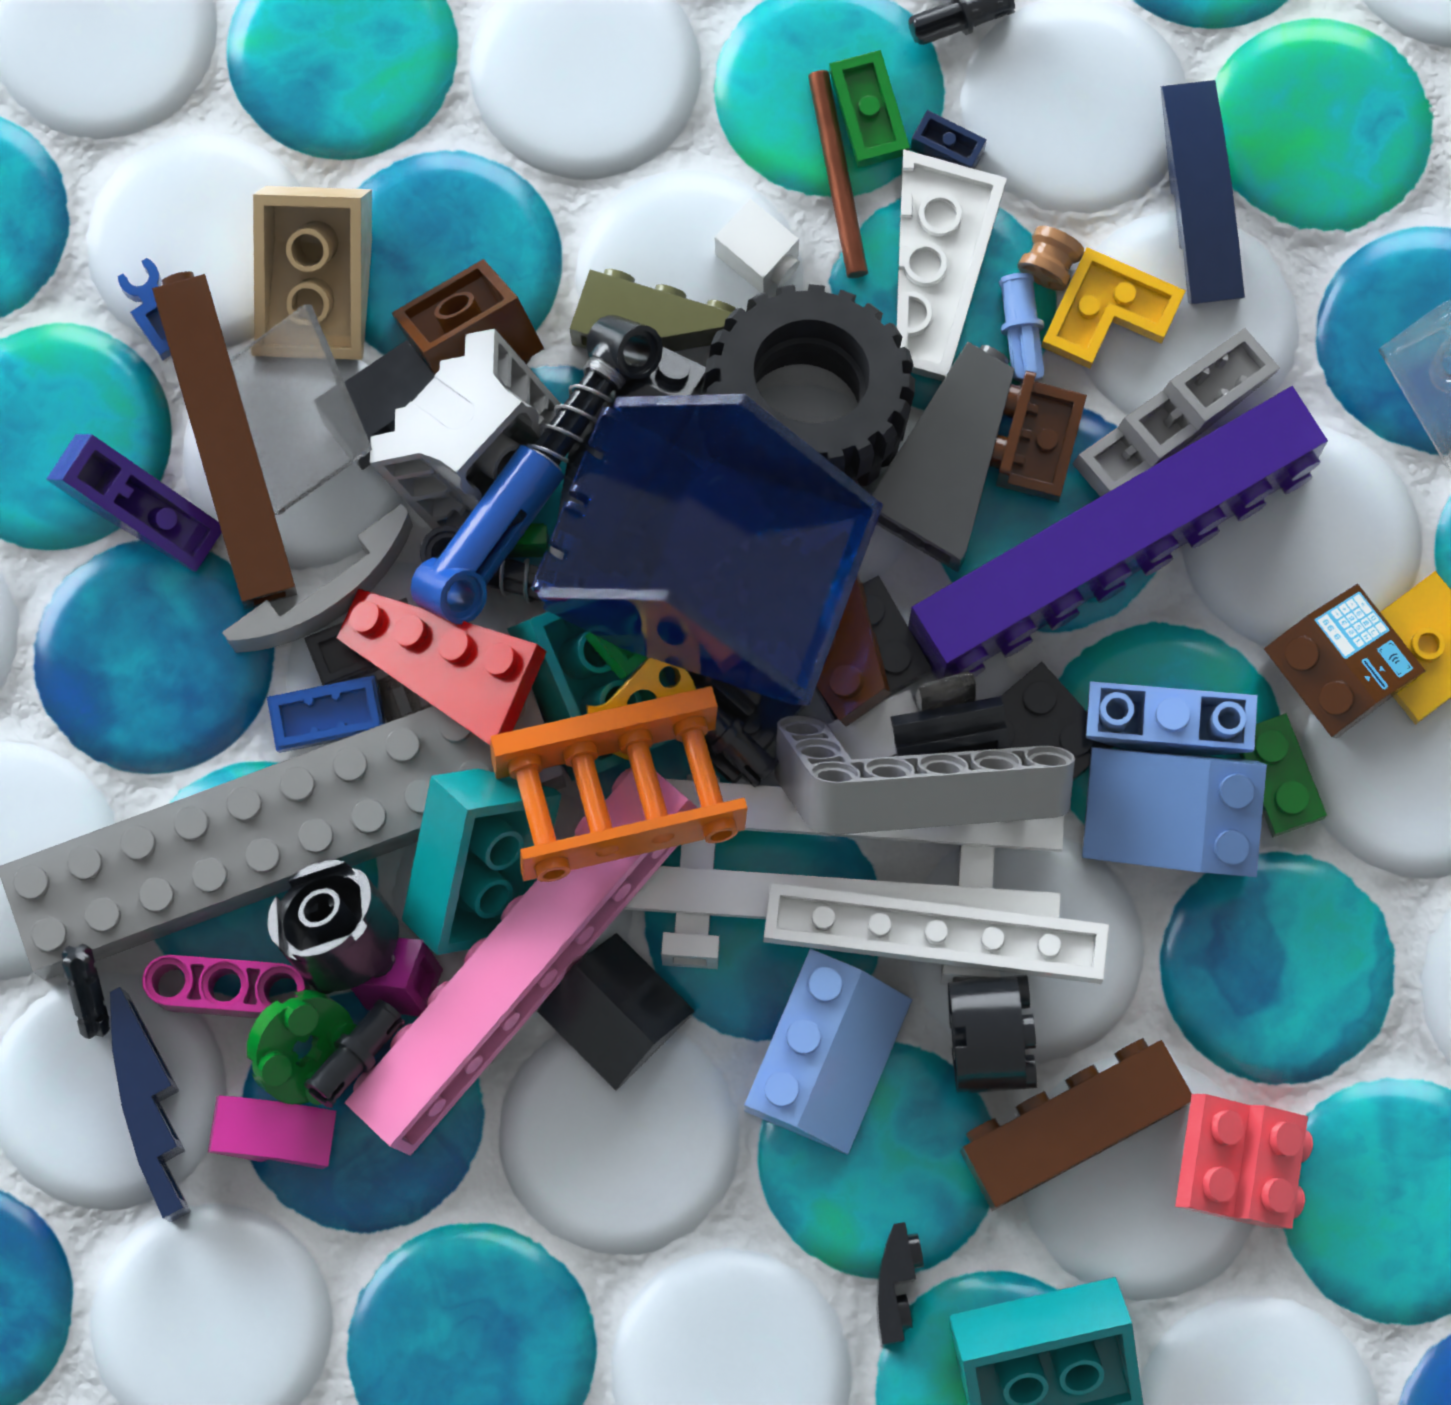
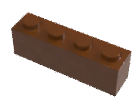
M1144 1038L1139 1039L1114 1053L1119 1063L1099 1073L1096 1066L1091 1065L1067 1078L1065 1082L1069 1090L1049 1099L1046 1092L1043 1091L1017 1105L1015 1108L1020 1116L1000 1126L997 1119L993 1118L967 1132L966 1135L970 1143L963 1146L960 1153L991 1210L994 1211L1190 1105L1192 1093L1164 1042L1160 1040L1148 1047Z

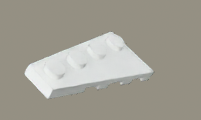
M903 149L896 328L903 336L900 348L905 347L910 351L914 364L912 373L943 382L954 361L1007 178Z

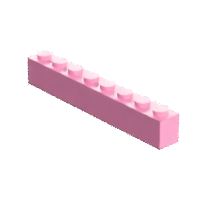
M630 767L618 776L612 786V793L605 800L613 828L646 820ZM656 772L668 815L698 808ZM586 816L578 823L575 829V836L590 833ZM677 846L571 870L566 877L552 882L536 880L524 895L514 898L506 906L501 915L502 921L490 935L477 941L468 950L464 958L465 964L452 979L441 983L435 988L428 998L427 1008L414 1023L404 1026L397 1032L391 1041V1049L383 1059L368 1073L363 1072L359 1076L353 1087L354 1092L345 1101V1104L390 1147L411 1156Z

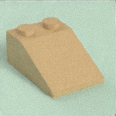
M263 187L253 194L255 356L362 360L372 250V189Z

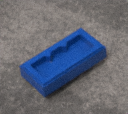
M375 675L267 697L275 747L279 753L337 742L386 724L378 679Z

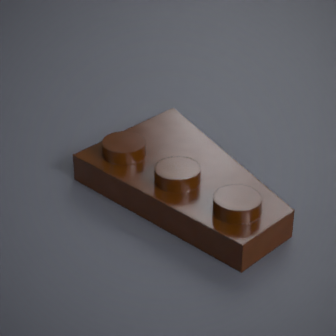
M844 532L818 551L821 555L815 567L817 570L831 569L832 571L830 582L824 586L836 590L833 604L826 606L832 612L827 626L817 624L820 631L813 643L800 636L801 643L795 655L839 721L847 727L889 697L891 692L877 637L872 630L865 602H867L863 583L859 579L854 559L856 554L853 542L848 534ZM805 583L801 587L800 595L806 600L805 607L809 609L810 593ZM786 588L781 592L777 591L775 594L772 595L765 591L762 602L767 597L771 598L776 594L780 595L783 598Z

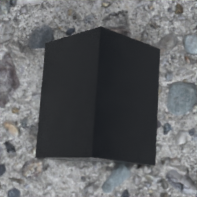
M615 933L573 965L537 1012L617 1091L695 1013V1010L618 933Z

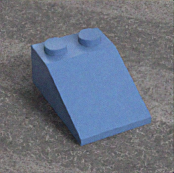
M1091 747L1082 858L1201 873L1257 877L1267 765L1257 760Z

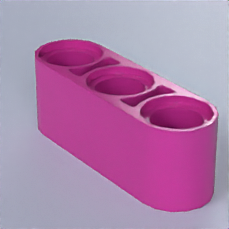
M163 955L155 958L148 964L142 977L143 988L150 999L165 1010L181 1013L258 1018L263 1010L272 1004L269 993L273 984L278 980L286 978L294 980L297 984V992L311 990L309 984L294 967L272 962ZM170 970L182 971L185 975V984L180 993L173 997L161 996L158 987L161 977ZM228 974L239 976L241 988L238 995L230 1001L222 1002L216 1000L214 987L219 978Z

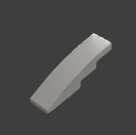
M1244 328L1170 380L1163 391L1124 417L1116 429L1080 453L1073 462V465L1101 497L1183 449L1276 374L1280 367L1248 330Z

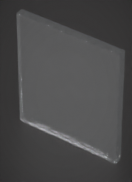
M311 304L300 306L296 311L230 359L275 515L283 514L295 503L373 450Z

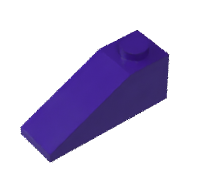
M75 434L46 478L47 481L88 509L193 572L198 570L222 533L217 520L93 434Z

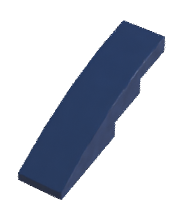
M1207 80L1160 86L1171 194H1174L1179 248L1183 249L1188 303L1199 304L1245 298L1233 189L1216 81Z
M118 987L110 992L112 1053L121 1106L139 1166L163 1219L173 1222L190 1213L191 1210L166 1162L185 1152V1149L160 1102L179 1092V1089L130 995L121 987Z

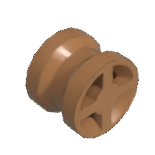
M1038 226L1032 235L1033 247L1030 252L1022 255L1017 264L1018 269L1021 273L1032 274L1034 282L1038 285L1056 291H1063L1070 281L1068 271L1072 264L1078 263L1084 254V247L1074 237L1061 230L1049 226Z

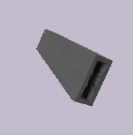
M967 342L866 503L865 510L866 519L956 572H959L964 564L1015 370L1008 365V358L997 349L988 345H981L978 348L970 342Z

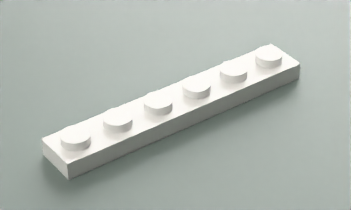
M771 882L763 942L1102 984L1104 980L1109 924Z

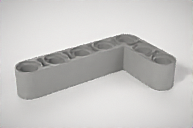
M793 715L784 717L777 723L775 758L779 763L775 767L774 774L776 780L809 828L824 834H852L1064 816L1070 811L1075 757L1070 751L1060 747L1031 746L851 759L824 721L812 716Z

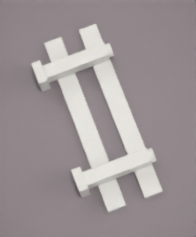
M692 774L687 775V780L666 779L698 808L701 807ZM716 776L724 802L745 797L748 807L745 830L960 845L958 885L714 869L716 843H707L705 840L681 845L680 867L660 866L623 909L676 913L675 933L663 932L662 965L718 969L719 936L709 935L710 916L766 919L771 882L1059 918L1060 893L994 889L993 870L995 847L1062 852L1064 816L852 834H824L814 831L806 825L782 787L764 785L754 787L749 784L720 783V777ZM941 964L940 985H948L949 982H959V980L1000 977V971Z

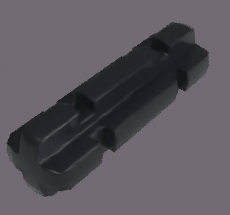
M85 944L77 947L68 946L61 954L63 959L62 967L65 978L68 979L67 986L74 1013L78 1017L79 1032L86 1039H91L94 1036L104 1037L110 1030L108 1023L109 1015L107 1007L103 1003L105 999L97 968L94 967L95 960L92 949Z

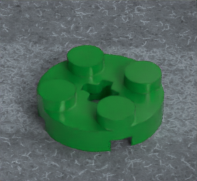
M303 990L294 993L298 997L290 998L284 1003L276 1000L263 1010L250 1031L247 1041V1058L252 1061V1070L254 1072L252 1076L256 1083L275 1099L287 1104L301 1105L310 1102L313 1105H321L308 1092L309 1089L305 1088L304 1083L314 1075L336 1050L334 1042L341 1034L349 1035L357 1025L354 1024L349 1012L329 996L317 991ZM310 1035H312L310 1051L303 1058L298 1059L299 1055L293 1051L294 1045L297 1041L305 1043Z

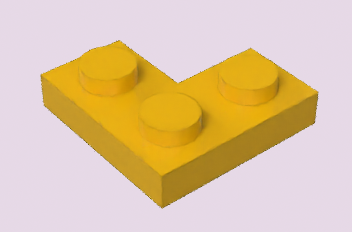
M1086 247L1042 341L1041 347L1091 369L1112 322L1162 344L1186 290Z

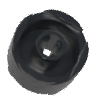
M325 860L311 864L298 871L288 880L292 887L281 901L276 896L272 902L267 922L269 935L293 967L317 992L330 994L335 991L348 990L365 983L372 977H382L392 969L395 963L393 952L399 937L398 919L388 902L360 869L352 868L346 862L340 860Z
M1017 975L949 982L947 985L948 1010L953 1048L951 1049L956 1091L981 1093L1037 1088L1034 1054L1025 1055V1049L1036 1048L1033 1014L1022 1015V1009L1030 1008L1028 976Z

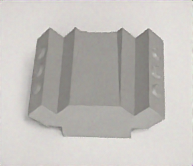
M495 328L465 334V356L441 360L440 370L413 401H410L406 407L395 409V431L371 436L370 464L432 530L444 525L461 528L520 445L527 446V444L535 445L541 436L540 426L550 424L556 416L554 407L561 404Z

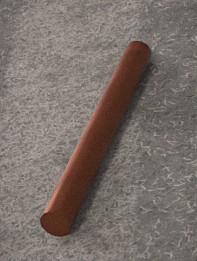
M819 70L808 75L847 277L859 278L868 274L829 71Z

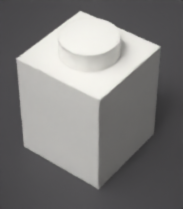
M751 198L714 237L715 255L761 293H765L773 283L782 286L794 274L800 264V261L796 259L799 256V238Z

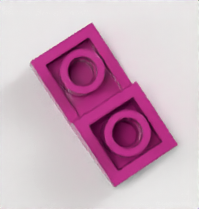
M219 1095L216 1097L208 1153L258 1162L274 1160L324 1169L329 1165L336 1111L270 1100Z

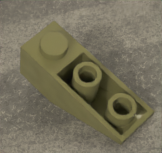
M590 269L570 326L571 342L574 346L587 349V337L592 326L602 317L616 315L655 329L661 337L662 346L673 352L709 346L716 332L724 329L725 319L736 308L718 300H708L707 304L687 299V295L682 290L665 284H657L655 289L637 284L634 277L620 270L605 269L604 273Z

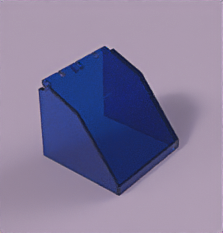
M746 394L617 397L613 405L615 409L610 407H603L588 442L589 446L604 454L602 460L586 451L568 492L571 497L583 502L584 506L575 502L565 501L549 540V544L552 547L565 553L563 559L561 560L546 551L533 580L531 590L537 593L538 598L545 602L544 610L622 649L792 705H809L883 504Z

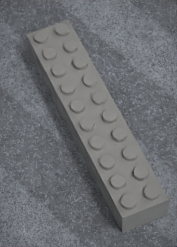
M532 689L513 731L544 724ZM432 706L1 865L0 878L31 969L39 977L47 980L64 974L61 954L68 946L77 947L81 944L89 946L92 949L96 962L287 891L292 887L288 880L298 871L311 864L325 860H340L352 867L418 842L431 776L477 768L494 772L491 762L490 745ZM560 765L545 768L539 773L543 786L556 790L567 787Z

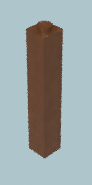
M192 271L169 275L162 279V286L154 287L152 290L244 609L259 606L266 600L270 603L297 595L296 587L206 275L202 274L194 277Z

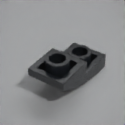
M905 1222L893 1225L880 1263L876 1299L880 1346L903 1342L905 1340L903 1329L913 1328L907 1295H896L894 1285L914 1282L916 1279L914 1269L924 1267L918 1233L907 1235Z

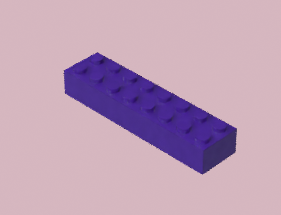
M1290 386L911 607L908 628L930 664L932 673L940 686L953 679L957 685H962L986 669L983 662L999 652H1002L1005 658L1018 653L1033 642L1030 635L1047 624L1051 630H1056L1066 625L1080 614L1077 607L1095 597L1099 603H1102L1112 598L1127 586L1124 580L1136 572L1142 570L1145 576H1148L1160 570L1173 560L1171 552L1186 543H1189L1192 549L1199 547L1220 532L1217 526L1235 515L1238 521H1243L1261 510L1266 505L1264 498L1281 488L1284 494H1289L1306 484L1313 477L1310 471L1321 463L1319 456L1328 440L1294 387Z

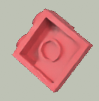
M1192 1094L1175 1207L1259 1227L1292 1229L1293 1220L1301 1214L1305 1205L1304 1191L1298 1185L1301 1163L1309 1158L1313 1148L1312 1135L1306 1130L1308 1116L1266 1105H1248L1208 1094Z

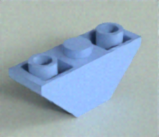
M1090 681L1086 738L1125 750L1199 756L1253 752L1255 747L1258 695Z

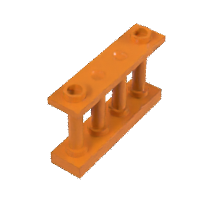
M712 686L490 736L491 762L496 779L510 776L512 779L517 780L534 846L520 849V868L523 881L537 878L541 882H552L566 877L571 870L700 840H705L707 843H720L733 838L739 831L745 830L748 808L745 797L726 802L723 801L705 740V735L708 731L715 730L718 705ZM676 739L679 742H683L701 807L668 815L649 748L655 743ZM621 751V753L628 755L646 820L613 828L594 761L598 756ZM566 764L573 768L590 833L557 840L539 773L545 768Z

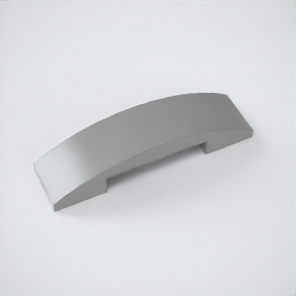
M400 504L358 534L360 544L367 555L281 617L266 600L224 630L222 633L236 653L251 652L293 642L327 626L349 611L357 590L362 589L368 592L373 590L387 574L406 544L413 527L406 508L403 504Z

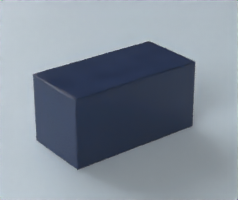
M927 110L912 136L910 149L922 155L975 169L985 151L987 139Z

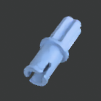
M1029 273L1009 274L999 280L1006 322L1001 325V333L1008 338L1011 367L1015 369L1013 379L1023 383L1026 371L1036 373L1035 381L1042 379L1044 376L1039 334L1044 329V321L1037 317L1033 286L1034 276Z

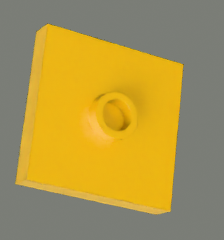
M1436 571L1381 611L1384 618L1426 670L1425 673L1393 696L1415 725L1451 699V589Z

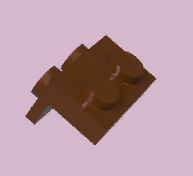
M1026 371L1022 386L1014 384L1010 386L1003 416L1013 418L1008 437L997 435L989 466L1000 469L996 486L1059 502L1087 395L1035 382L1036 373Z

